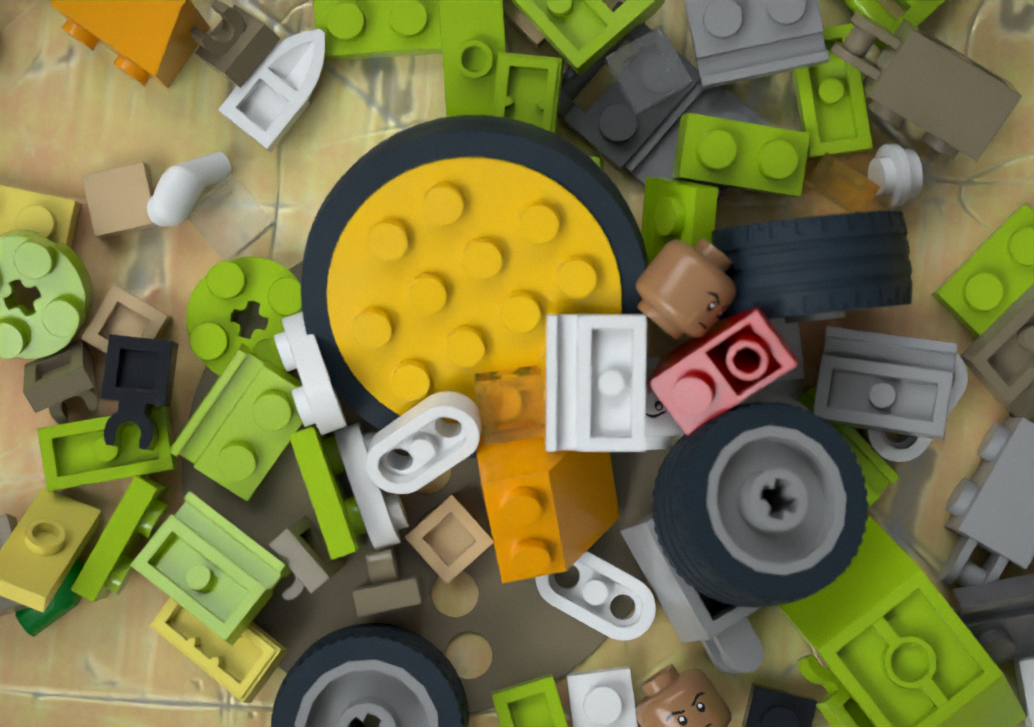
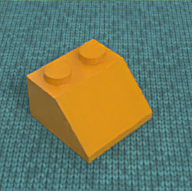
M51 0L50 3L66 19V22L61 27L65 33L91 51L96 48L99 42L119 55L113 65L143 86L152 77L166 88H169L199 45L193 40L190 31L194 26L205 33L210 29V26L190 0Z
M545 422L497 430L480 435L476 448L477 460L502 584L566 572L620 518L610 451H546Z

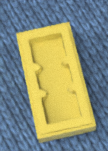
M43 487L0 549V596L44 612L99 526L102 510L54 491L47 492V489Z
M172 598L167 600L149 625L243 703H252L289 652V650L253 621L232 646Z

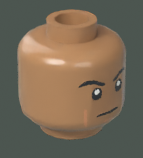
M701 238L694 247L682 240H671L662 248L637 279L636 289L642 300L636 307L677 341L684 333L691 337H701L707 333L737 295L735 283L725 274L733 262L704 238Z
M673 664L652 675L641 685V688L647 695L639 702L635 709V716L641 727H727L731 721L730 709L701 669L691 668L678 673Z

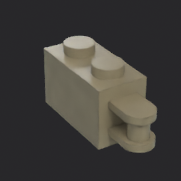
M855 11L850 19L855 25L844 42L836 41L831 51L848 64L867 74L862 83L868 97L873 99L868 107L878 116L897 127H901L907 119L926 131L922 140L948 158L954 159L960 151L973 160L978 161L1022 95L1007 80L905 18L894 33L866 15ZM876 38H878L887 45L874 63L867 59L865 55Z

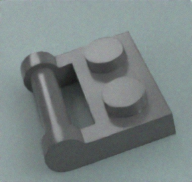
M617 2L611 10L614 12L623 2ZM644 22L634 27L581 75H578L571 66L568 67L562 77L558 120L620 173L628 161L700 80L699 71ZM627 39L640 52L587 113L583 112L575 105L573 100Z

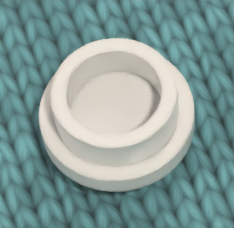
M896 143L882 145L868 167L870 189L886 207H900L908 199H915L920 194L923 184V169L918 154L913 149H903Z

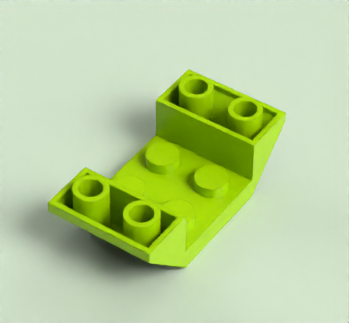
M869 515L868 521L865 523L866 532L862 536V544L857 549L858 553L851 559V564L841 576L837 577L833 583L807 598L777 605L803 640L816 650L875 727H1015L1027 717L999 667L923 570Z

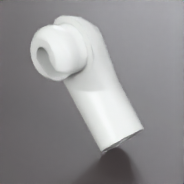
M218 151L166 169L156 186L153 196L147 202V214L150 220L161 227L178 226L190 217L204 189L227 182L230 179L232 168L228 158Z

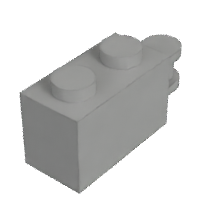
M1024 417L1006 418L1002 425L996 422L990 427L978 447L977 455L983 459L971 480L966 477L963 478L954 488L947 501L945 510L950 512L951 515L944 527L960 536L939 574V581L948 586L953 582L966 587L997 581L1007 564L1027 569L1034 557V423ZM976 546L990 553L982 568L968 560Z
M653 511L620 530L682 643L701 641L714 666L725 674L750 673L761 666L764 659V648L747 616L761 607H742L716 601V599L709 598L695 590L694 586L688 585L676 573V569L669 564L668 558L662 552L663 548L659 545L658 536L654 530Z

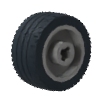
M882 210L820 215L755 223L712 231V245L733 262L725 274L731 278L737 288L735 299L718 318L719 321L755 307H759L767 319L785 317V323L844 318L846 317V311L912 304L911 260H909L910 247L909 240H907L908 231L903 211Z
M746 403L734 406L723 414L712 418L690 435L686 436L684 434L672 446L659 467V475L655 478V487L652 496H654L652 519L655 522L654 530L658 536V543L663 548V554L668 558L669 564L676 569V573L688 585L694 586L695 590L709 598L716 599V601L742 607H766L792 603L807 598L824 589L843 574L845 569L851 564V559L857 555V549L863 541L862 536L866 532L865 523L868 521L867 508H869L867 501L868 492L865 489L866 481L864 476H862V468L857 463L855 453H852L850 445L843 440V436L836 432L831 424H827L824 421L825 419L815 416L809 410L805 411L802 407L793 406L788 403Z
M382 623L347 626L322 637L311 645L290 668L283 679L274 701L271 716V727H365L362 722H364L367 714L375 715L381 720L379 727H469L466 693L455 668L447 657L421 635L399 626Z

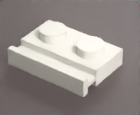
M546 314V451H645L646 315Z

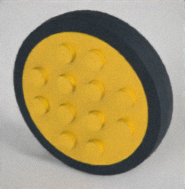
M490 115L444 117L419 123L378 143L357 160L328 193L315 216L304 251L301 277L302 314L307 335L314 334L331 379V385L344 401L370 424L381 430L429 396L448 391L465 395L478 406L483 418L482 434L545 422L546 314H644L636 307L642 300V297L637 292L636 282L648 267L649 260L638 224L620 190L604 170L572 143L543 128L511 118ZM441 417L448 423H458L455 419ZM476 449L467 458H477Z

